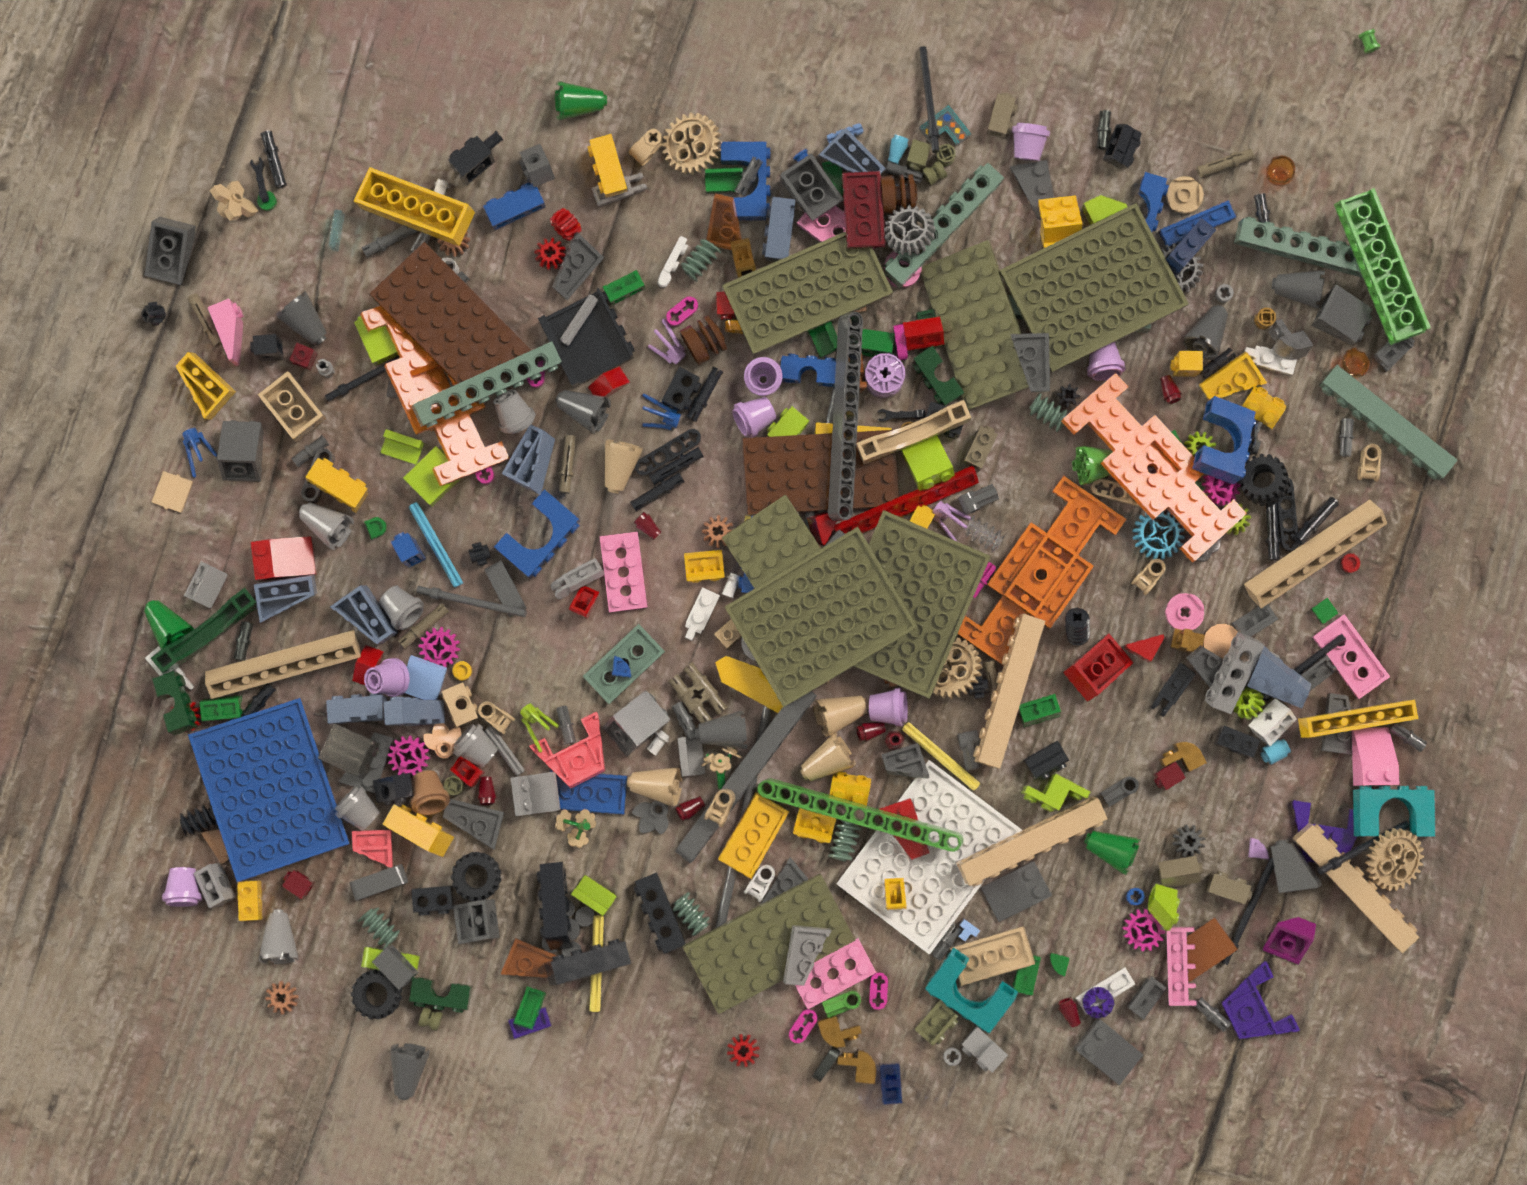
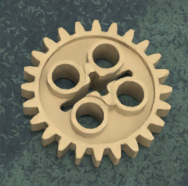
M691 112L689 118L683 114V120L676 118V124L670 123L672 129H666V132L669 134L668 136H663V138L667 142L662 144L667 149L662 153L668 155L665 160L670 162L669 165L673 168L675 167V170L678 172L682 170L684 174H687L689 171L690 174L694 175L695 170L701 173L702 167L708 169V163L714 164L712 158L718 159L715 153L721 151L717 145L722 144V141L717 139L721 134L716 132L719 128L714 125V121L709 120L705 115L702 117L701 114L697 113L695 116ZM701 128V132L696 135V131ZM684 134L683 139L678 141L679 137ZM705 146V150L700 153V149ZM688 152V156L683 159L684 153Z
M957 638L953 643L933 689V693L936 696L940 694L944 699L948 694V697L952 699L953 695L956 694L960 698V692L963 691L967 695V688L974 689L971 684L978 683L975 677L981 676V673L977 670L983 667L981 664H978L982 660L972 644L968 645L966 640L961 642L960 638ZM962 653L959 659H954L956 654ZM966 671L964 676L959 677L960 672ZM947 676L946 682L941 683V679Z
M1392 828L1391 832L1385 831V836L1379 834V841L1373 840L1375 846H1369L1372 852L1366 854L1370 860L1366 861L1365 864L1370 866L1366 871L1370 873L1368 877L1373 880L1374 884L1388 891H1391V889L1397 891L1398 887L1404 889L1405 883L1410 885L1411 878L1416 880L1414 874L1415 872H1421L1418 866L1423 865L1420 859L1424 858V855L1420 854V852L1424 848L1420 847L1421 841L1417 840V836L1401 828L1399 830Z

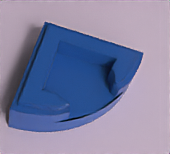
M614 656L612 676L631 678L629 665L622 658Z

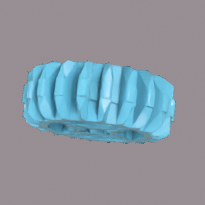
M1164 511L1160 513L1155 519L1164 520L1169 524L1162 527L1158 522L1152 520L1146 512V517L1140 515L1139 519L1141 522H1135V525L1139 528H1134L1132 531L1138 533V535L1133 536V540L1139 539L1135 546L1139 547L1141 545L1143 547L1139 552L1148 551L1146 554L1147 558L1153 553V559H1157L1159 554L1161 560L1165 559V553L1168 557L1172 556L1171 551L1177 553L1178 549L1176 546L1181 547L1183 545L1178 540L1185 538V536L1179 535V533L1185 530L1184 528H1178L1181 524L1174 521V516L1172 518L1169 517L1171 515L1169 511L1166 515H1164ZM1149 522L1151 534L1144 538V527ZM1156 529L1158 530V532H1159V531L1162 532V531L1166 530V531L1160 536L1161 539L1159 538V536H1158V537L1155 536V537L1151 538V537H1152L1153 535H1155V533L1157 532ZM1173 530V540L1170 546H1168L1166 535ZM1155 541L1163 549L1153 548L1148 542Z

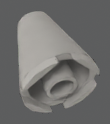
M313 503L304 504L299 510L300 519L332 550H335V546H342L352 531L349 527L350 523L354 524V520L347 514Z
M281 909L272 910V913L267 916L259 954L260 963L268 964V960H271L274 964L298 961V952L288 914L284 913Z

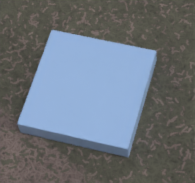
M411 655L407 664L410 680L405 693L423 700H438L447 668Z

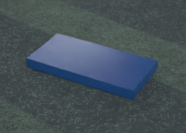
M598 774L570 788L556 775L560 810L582 811L587 809L589 812L625 814L627 776Z

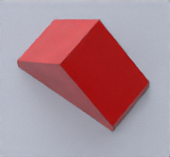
M617 367L601 374L588 388L593 395L609 397L628 385L630 381L622 369Z
M828 511L807 518L810 532L819 546L826 545L837 522L830 519Z
M585 585L582 586L569 606V611L588 619L600 592Z
M1164 634L1126 644L1124 648L1149 663L1163 642Z
M365 645L361 652V657L356 661L352 681L365 685L364 677L366 671L380 664L384 651Z
M461 756L450 768L455 775L472 788L475 787L485 773L478 766Z

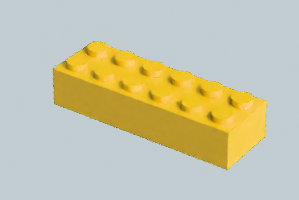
M369 167L354 199V202L365 211L460 246L475 214L474 210L466 203Z

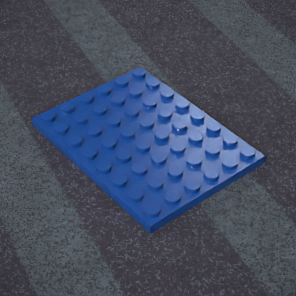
M301 698L188 735L237 882L349 844L342 820L335 815L337 812L335 807L337 805Z

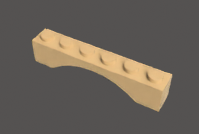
M962 400L910 425L860 441L856 444V448L863 464H867L969 423L971 416L965 401Z

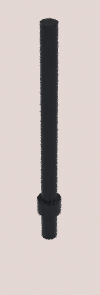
M921 46L919 51L929 124L928 139L931 140L932 153H938L940 151L938 142L940 135L939 129L936 126L927 47Z
M397 356L391 360L395 361L397 359H400V356ZM386 363L347 384L343 383L337 386L336 390L325 395L327 401L329 402L341 395L345 396L350 390L386 371L384 367Z
M1341 633L1293 670L1300 675L1345 641V636ZM1262 693L1264 696L1263 701H1268L1272 698V696Z
M1403 821L1392 828L1405 830L1409 828V823ZM1379 836L1370 839L1339 857L1335 856L1329 859L1328 863L1318 868V873L1323 875L1330 870L1340 868L1343 863L1369 850V846L1374 847L1373 840L1379 841Z
M1271 857L1231 939L1237 949L1241 936L1274 869V862ZM1233 953L1223 959L1221 963L1228 966Z

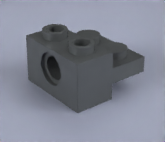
M495 899L453 905L458 944L500 938Z

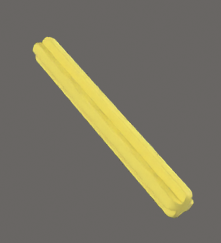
M908 722L904 725L902 730L972 790L978 788L980 782L911 723Z
M594 915L592 946L600 944L603 947L604 916ZM602 972L591 975V1012L600 1011Z

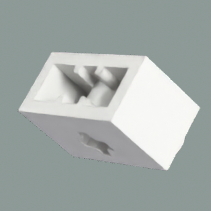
M1275 698L1258 715V718L1255 717L1248 726L1255 736L1271 746L1297 718L1288 707Z

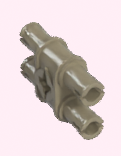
M692 662L689 664V667L693 672L687 666L683 669L694 682L691 688L685 685L678 674L674 676L678 684L672 678L668 683L678 693V699H681L688 708L689 713L694 714L700 723H704L706 721L703 717L707 721L713 720L702 707L705 701L711 704L718 715L722 713L718 705L724 711L728 707L718 696V690H715L708 681L707 676L702 675ZM695 690H697V691L704 690L703 693L701 694V696H702L701 699H699V698L692 699L693 696L695 695V693H694Z

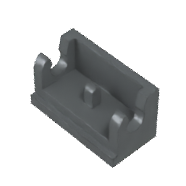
M1412 337L1390 345L1388 341L1372 358L1387 372L1414 346L1413 343L1415 341Z
M1267 604L1263 608L1256 607L1234 621L1232 625L1238 632L1251 637L1277 621L1278 618Z
M1327 655L1300 674L1311 684L1310 691L1337 669L1336 666L1329 662L1330 658Z
M393 945L387 946L372 961L399 990L403 986L405 987L419 973Z
M1148 976L1126 1007L1144 1020L1167 988L1152 976Z

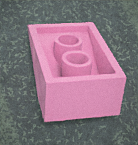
M226 299L209 306L208 310L229 361L235 366H239L243 333V321L241 318L244 315L236 302L233 303L230 299Z
M1389 727L1351 730L1353 786L1399 785V765Z

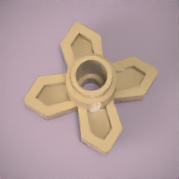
M239 181L230 182L227 188L219 184L214 185L210 189L215 200L220 201L217 207L218 213L230 221L237 220L242 214L246 217H251L258 212L253 202L243 198L244 188Z

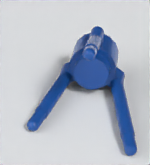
M642 394L644 398L666 410L663 413L643 406V410L664 417L663 422L666 423H643V427L665 428L671 430L672 427L677 428L681 414L677 413V410L669 408L646 394Z
M191 428L183 432L182 436L192 476L196 478L190 447L194 449L200 462L203 461L197 447L201 443L200 440L215 457L218 454L204 438L202 432L198 433L196 428Z

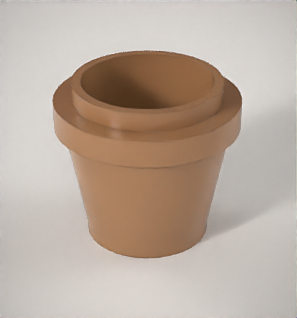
M428 770L413 776L412 810L421 815H433L443 811L450 803V797L448 792L444 790L438 774L435 771Z

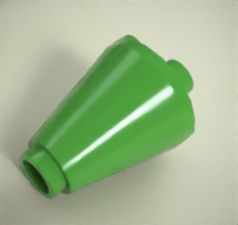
M1088 446L1076 448V457L1072 461V468L1074 471H1077L1080 485L1090 484L1111 475L1100 463L1113 452L1112 450Z

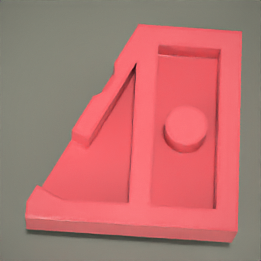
M391 829L352 831L353 851L385 864L387 867H393Z

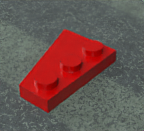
M911 798L880 808L883 811L918 820ZM894 821L893 827L901 830L902 824L899 821ZM912 827V833L914 835L921 834V830L919 827ZM893 835L911 860L930 853L926 844Z

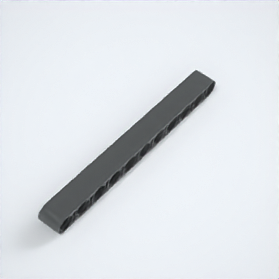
M858 312L844 314L840 316L838 321L828 515L833 521L848 520L853 513L863 318Z
M811 691L779 711L721 790L730 789L735 794V801L729 813L816 699L817 695ZM722 793V802L728 803L730 799L729 795L727 793ZM709 806L675 850L678 855L690 864L719 828L718 823L710 819H704Z

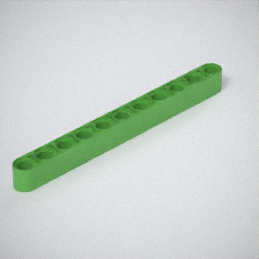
M767 778L758 785V793L762 797L951 852L957 851L963 844V836L956 831L794 784ZM765 783H769L772 786L771 792L765 791ZM783 788L790 791L789 798L783 796ZM801 794H806L809 797L808 803L801 801ZM820 799H824L827 802V808L820 807ZM839 804L845 806V814L839 813L837 809ZM857 810L864 812V819H859L856 816ZM876 815L881 816L883 824H877L874 817ZM894 821H899L902 824L901 830L893 827ZM913 826H917L920 828V835H914L912 833ZM934 831L939 834L938 841L931 839V832ZM955 837L958 840V846H952L949 843V838Z

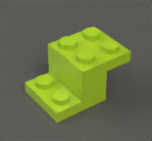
M1052 774L1043 793L1027 785L1024 786L1021 794L1025 795V800L1033 804L1037 801L1042 804L1041 808L1048 812L1060 810L1068 792H1070L1068 796L1079 801L1087 799L1090 791L1058 774Z

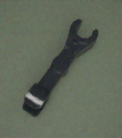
M259 158L260 163L254 165L252 159L250 164L256 173L259 197L262 203L269 201V196L263 177L264 162Z
M885 409L878 410V413L886 414L884 419H878L879 422H886L897 418H925V410L923 409L905 412H892Z

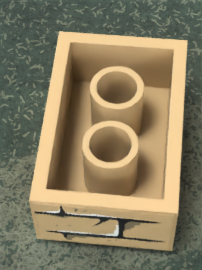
M288 371L258 394L295 442L301 440L326 420V417Z

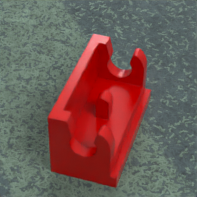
M940 316L902 323L907 351L944 345V331Z

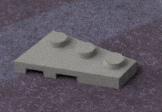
M792 925L783 979L785 984L804 986L814 966V961L818 953H821L824 947L823 943L826 937H829L832 930L829 928Z

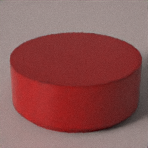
M1351 553L1343 556L1340 561L1341 569L1346 573L1357 571L1361 564L1359 557Z

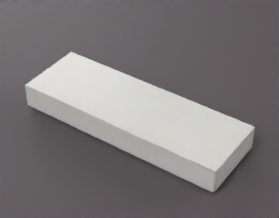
M1124 967L1091 988L1103 987L1114 998L1134 986L1135 983ZM1088 990L1075 997L1085 1014L1087 1013L1083 1007V997ZM1095 995L1096 1002L1093 1003V1005L1091 1006L1099 1007L1104 1001H1106V999L1100 1000Z

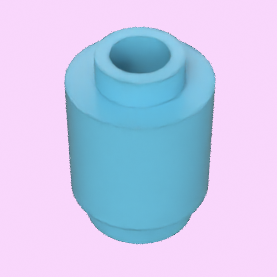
M1278 739L1271 746L1266 745L1263 747L1260 755L1265 763L1269 762L1272 765L1287 757L1291 750L1284 739Z

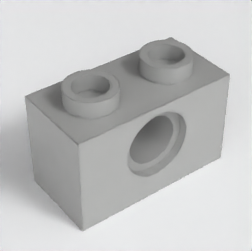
M221 863L209 864L194 873L209 908L222 906L236 898Z

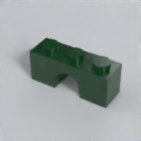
M933 346L913 358V369L917 374L921 373L924 378V385L928 390L931 389L935 394L933 398L937 404L949 406L964 395V391L954 377L946 382L939 381L935 377L934 371L942 365L943 360Z
M171 671L153 678L152 681L157 697L163 700L173 697L175 701L174 708L170 712L163 714L168 733L176 736L196 728V715L189 705L191 699L189 694L185 692L184 686L186 683L184 677L175 671Z
M413 978L409 1001L414 1002V1006L425 1007L426 1004H431L434 1009L444 1010L445 1007H451L453 1012L464 1013V1010L469 1009L472 985L452 983L449 994L441 997L434 992L433 979Z

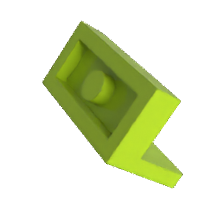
M386 429L383 435L385 441L381 453L417 465L424 443L421 440Z
M586 875L571 893V895L602 916L606 914L616 899L615 894Z

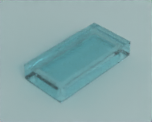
M335 210L328 244L332 251H339L344 221L342 210Z

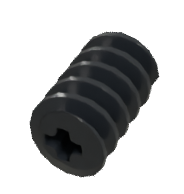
M1072 608L1065 616V633L1069 643L1079 646L1087 643L1089 640L1090 618L1084 609Z
M209 803V809L202 805L201 812L194 808L195 814L188 810L187 817L180 813V824L186 837L188 833L193 835L195 830L201 832L202 827L207 830L210 825L212 827L217 825L211 803Z

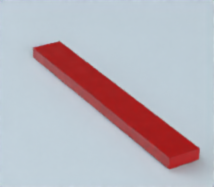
M972 465L954 473L955 476L951 477L948 481H941L929 489L921 491L916 489L835 525V534L838 530L847 534L857 527L861 533L876 528L883 510L901 517L915 511L917 506H927L979 483L976 470Z

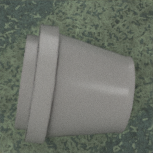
M509 390L497 396L493 401L499 419V428L503 433H518L533 423L536 416L533 408L525 403L516 390Z
M393 586L388 589L379 601V604L391 620V625L396 630H404L412 626L420 618L424 610V603L420 598L413 597L399 586Z
M478 723L477 725L472 724L459 737L453 746L455 749L453 753L457 757L461 756L482 768L490 761L498 748Z
M355 786L335 807L337 811L335 815L363 831L378 816L380 811L365 793L366 790L362 786L359 788Z

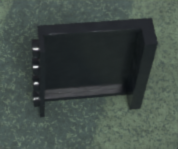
M597 288V292L591 294L598 299L597 304L568 346L563 344L560 338L587 297L547 317L543 315L538 318L549 342H553L562 361L560 364L573 388L634 358L633 352H635L631 341L627 342L624 338L627 334L622 324L618 326L615 320L618 316L614 308H609L607 304L609 298L606 292L601 293L599 288Z

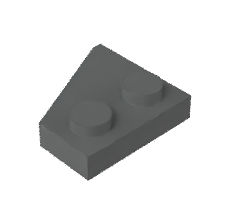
M918 743L881 754L887 774L930 778Z

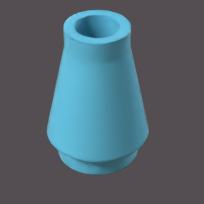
M894 135V138H891L888 161L895 164L899 163V160L909 146L907 144L909 139L899 135Z

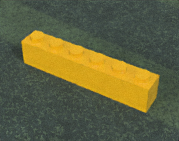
M1404 700L1299 718L1298 722L1301 738H1310L1418 719L1415 700Z

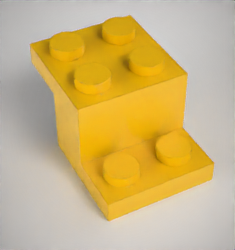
M1076 195L1038 200L1041 216L1040 235L1043 249L1082 230V220Z

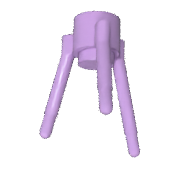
M662 319L676 346H672L655 329L654 333L669 348L666 352L668 356L652 345H648V348L666 359L670 364L673 362L676 365L686 356L684 353L685 349L679 343L667 321Z
M940 501L932 511L935 514L933 519L942 527L950 539L957 541L941 519L945 521L949 517L966 529L967 525L951 513L953 512L968 520H971V517Z

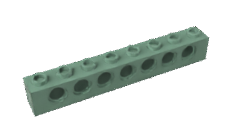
M989 163L984 167L980 165L974 172L975 176L971 180L968 178L961 185L963 189L959 193L955 191L948 199L950 202L946 206H940L935 212L937 215L933 219L936 230L933 233L934 240L931 241L930 246L925 245V251L920 249L921 254L917 255L912 252L911 256L908 255V252H905L902 256L899 250L897 252L899 255L895 259L890 258L886 262L884 274L899 289L1002 184L1004 177ZM976 182H983L985 187L979 188ZM970 195L973 200L966 201L963 196ZM951 208H957L960 214H953ZM944 221L947 224V227H940L938 225V222ZM906 261L909 266L907 268H903L900 266L899 262Z
M1245 217L1238 222L1234 244L1363 278L1351 246H1348L1346 242H1332L1324 236H1318L1317 238L1305 231L1298 233L1290 227L1284 226L1280 228L1271 222H1257V219L1252 217ZM1254 230H1258L1260 232V238H1257L1254 235ZM1272 235H1276L1278 237V243L1273 241ZM1291 239L1294 240V241H1296V243H1297V247H1296V248L1293 247V246H1291V244H1290V240H1291ZM1309 244L1314 246L1315 252L1309 250ZM1327 249L1332 251L1333 257L1327 255ZM1345 254L1350 256V262L1346 261Z
M551 341L414 403L411 407L420 426L426 425L429 428L437 424V419L444 417V420L455 416L454 412L459 409L464 412L472 408V403L477 401L479 404L490 400L489 396L494 393L496 396L507 392V387H519L524 384L523 380L530 378L532 381L541 376L540 372L547 370L549 373L558 369L557 365L562 361ZM539 357L543 360L542 367L536 366L535 358ZM519 365H523L526 368L525 375H521L518 372L517 368ZM501 373H506L509 376L508 383L501 381ZM484 381H489L492 384L490 391L484 389ZM467 389H472L475 392L474 398L471 399L466 396ZM453 396L457 399V406L449 404V397ZM433 404L440 407L439 414L432 413L431 406Z

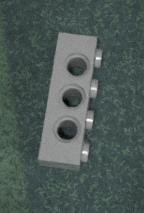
M1237 632L1231 641L1228 653L1223 658L1219 671L1215 674L1214 682L1207 691L1204 701L1211 707L1232 714L1265 645L1253 637Z

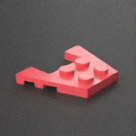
M597 712L581 719L589 737L554 755L545 738L538 741L542 753L538 751L535 744L530 745L531 750L570 788L605 771L600 721Z

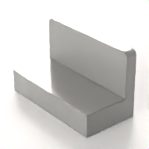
M200 562L184 596L208 608H212L228 575L204 562Z
M687 737L678 738L682 777L705 774V766H701L704 762V756L700 740L688 741Z

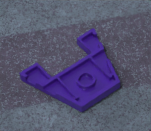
M1292 800L1295 822L1299 832L1309 822L1311 803ZM1353 809L1349 810L1347 829L1319 825L1324 831L1322 835L1327 840L1331 838L1338 845L1336 850L1340 854L1350 851L1357 836H1354ZM1300 847L1301 852L1306 858V860L1309 862H1314L1309 857V855Z
M1263 961L1221 1002L1239 1039L1300 1031L1292 1014L1273 1022L1256 986L1274 977L1266 961Z

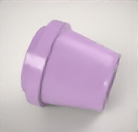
M1017 123V126L1012 127V133H1014V158L1040 161L1047 137L1050 136V131L1047 130L1046 126Z
M1115 342L1089 354L1087 374L1094 380L1106 381L1115 373L1120 376L1126 369L1125 362L1121 360Z
M756 358L747 365L744 372V381L752 393L759 396H768L776 392L782 383V370L778 363L770 358ZM766 377L767 381L761 383L760 378Z
M766 397L744 403L738 402L732 410L739 430L745 437L749 438L756 437L758 432L776 420L774 408Z
M397 658L386 659L381 664L369 668L364 677L365 686L368 691L374 694H386L390 697L403 695L408 689L410 680L406 665Z
M895 688L892 691L870 695V720L895 724L896 727L903 726L904 722H907L908 716L906 692H903L902 688Z
M189 867L169 869L165 893L162 894V901L166 902V905L188 907L198 905V902L202 901V894L199 892L198 882L194 876L196 869Z

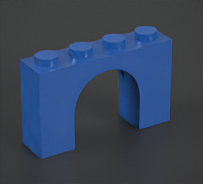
M722 142L721 165H744L748 167L752 156L756 157V160L759 158L763 161L756 174L758 185L755 191L746 197L734 198L738 221H766L767 211L770 209V203H766V196H770V185H766V178H770V166H766V159H770V148H766V142Z
M1213 396L1206 403L1203 420L1226 429L1233 438L1234 450L1232 453H1224L1203 445L1195 454L1192 469L1233 485L1240 479L1242 480L1246 473L1245 463L1249 458L1248 447L1253 439L1251 432L1256 424L1254 419L1255 411Z
M545 489L534 500L532 505L551 521L553 533L550 541L540 549H527L506 532L494 546L497 551L529 578L532 576L536 577L541 572L543 563L545 561L548 563L555 554L553 552L557 547L562 548L567 542L566 537L570 533L574 534L580 527L578 524L580 522L579 518Z

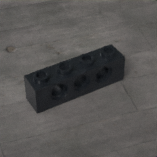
M656 872L635 881L636 885L633 888L637 897L641 896L643 903L640 905L644 915H649L651 921L648 922L651 933L655 932L658 939L655 940L658 950H663L665 954L685 945V940L658 873ZM649 890H654L657 893L656 900L649 901L646 898V893ZM656 908H661L664 911L662 919L654 917L653 912ZM662 927H670L672 933L669 937L661 935Z

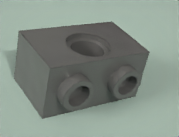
M541 144L520 152L522 160H519L527 181H532L534 187L555 179Z

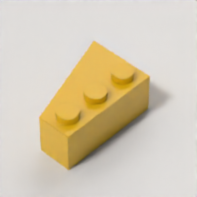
M612 134L589 140L591 146H587L590 158L594 157L596 164H593L595 176L599 175L601 180L598 183L600 193H604L605 197L608 198L628 192Z
M187 352L176 365L184 383L192 393L195 403L199 406L204 419L212 420L236 393L196 353Z
M317 458L306 475V480L323 492L335 497L338 502L348 505L352 508L353 512L357 513L368 496V488L365 487L366 483L360 479L353 480L349 477L350 474L341 468L339 470L332 467L333 463L329 460Z
M393 804L382 825L428 852L443 857L454 836L441 830L443 827L437 823L427 822L425 816L419 813L414 815L411 813L412 809L402 804L400 807Z

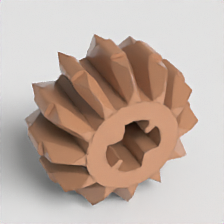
M466 231L460 246L438 239V244H442L440 250H446L445 254L447 256L452 252L453 256L457 257L458 251L463 255L464 251L462 248L469 249V246L466 244L470 242V238L466 237L468 232Z
M717 515L716 522L710 517L711 525L705 522L704 526L708 529L702 530L703 534H708L703 538L704 541L711 539L709 546L716 542V548H720L719 542H722L724 547H726L727 545L722 537L732 531L728 529L733 524L728 523L725 525L728 518L725 517L721 522L720 515ZM719 527L722 528L721 531L723 532V534H718L717 536H715V531L713 530H718Z
M279 981V987L273 983V990L267 989L266 992L271 996L265 997V1000H271L272 1002L267 1005L268 1008L275 1006L273 1013H277L280 1008V1013L285 1014L286 1010L288 1012L292 1011L291 1005L297 1006L298 1003L293 1000L299 998V995H293L297 988L289 989L291 986L290 982H287L284 987V982ZM279 993L286 995V998H284L285 1002L279 1001Z

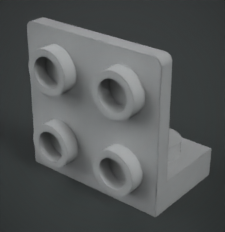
M555 772L511 777L515 816L560 810Z

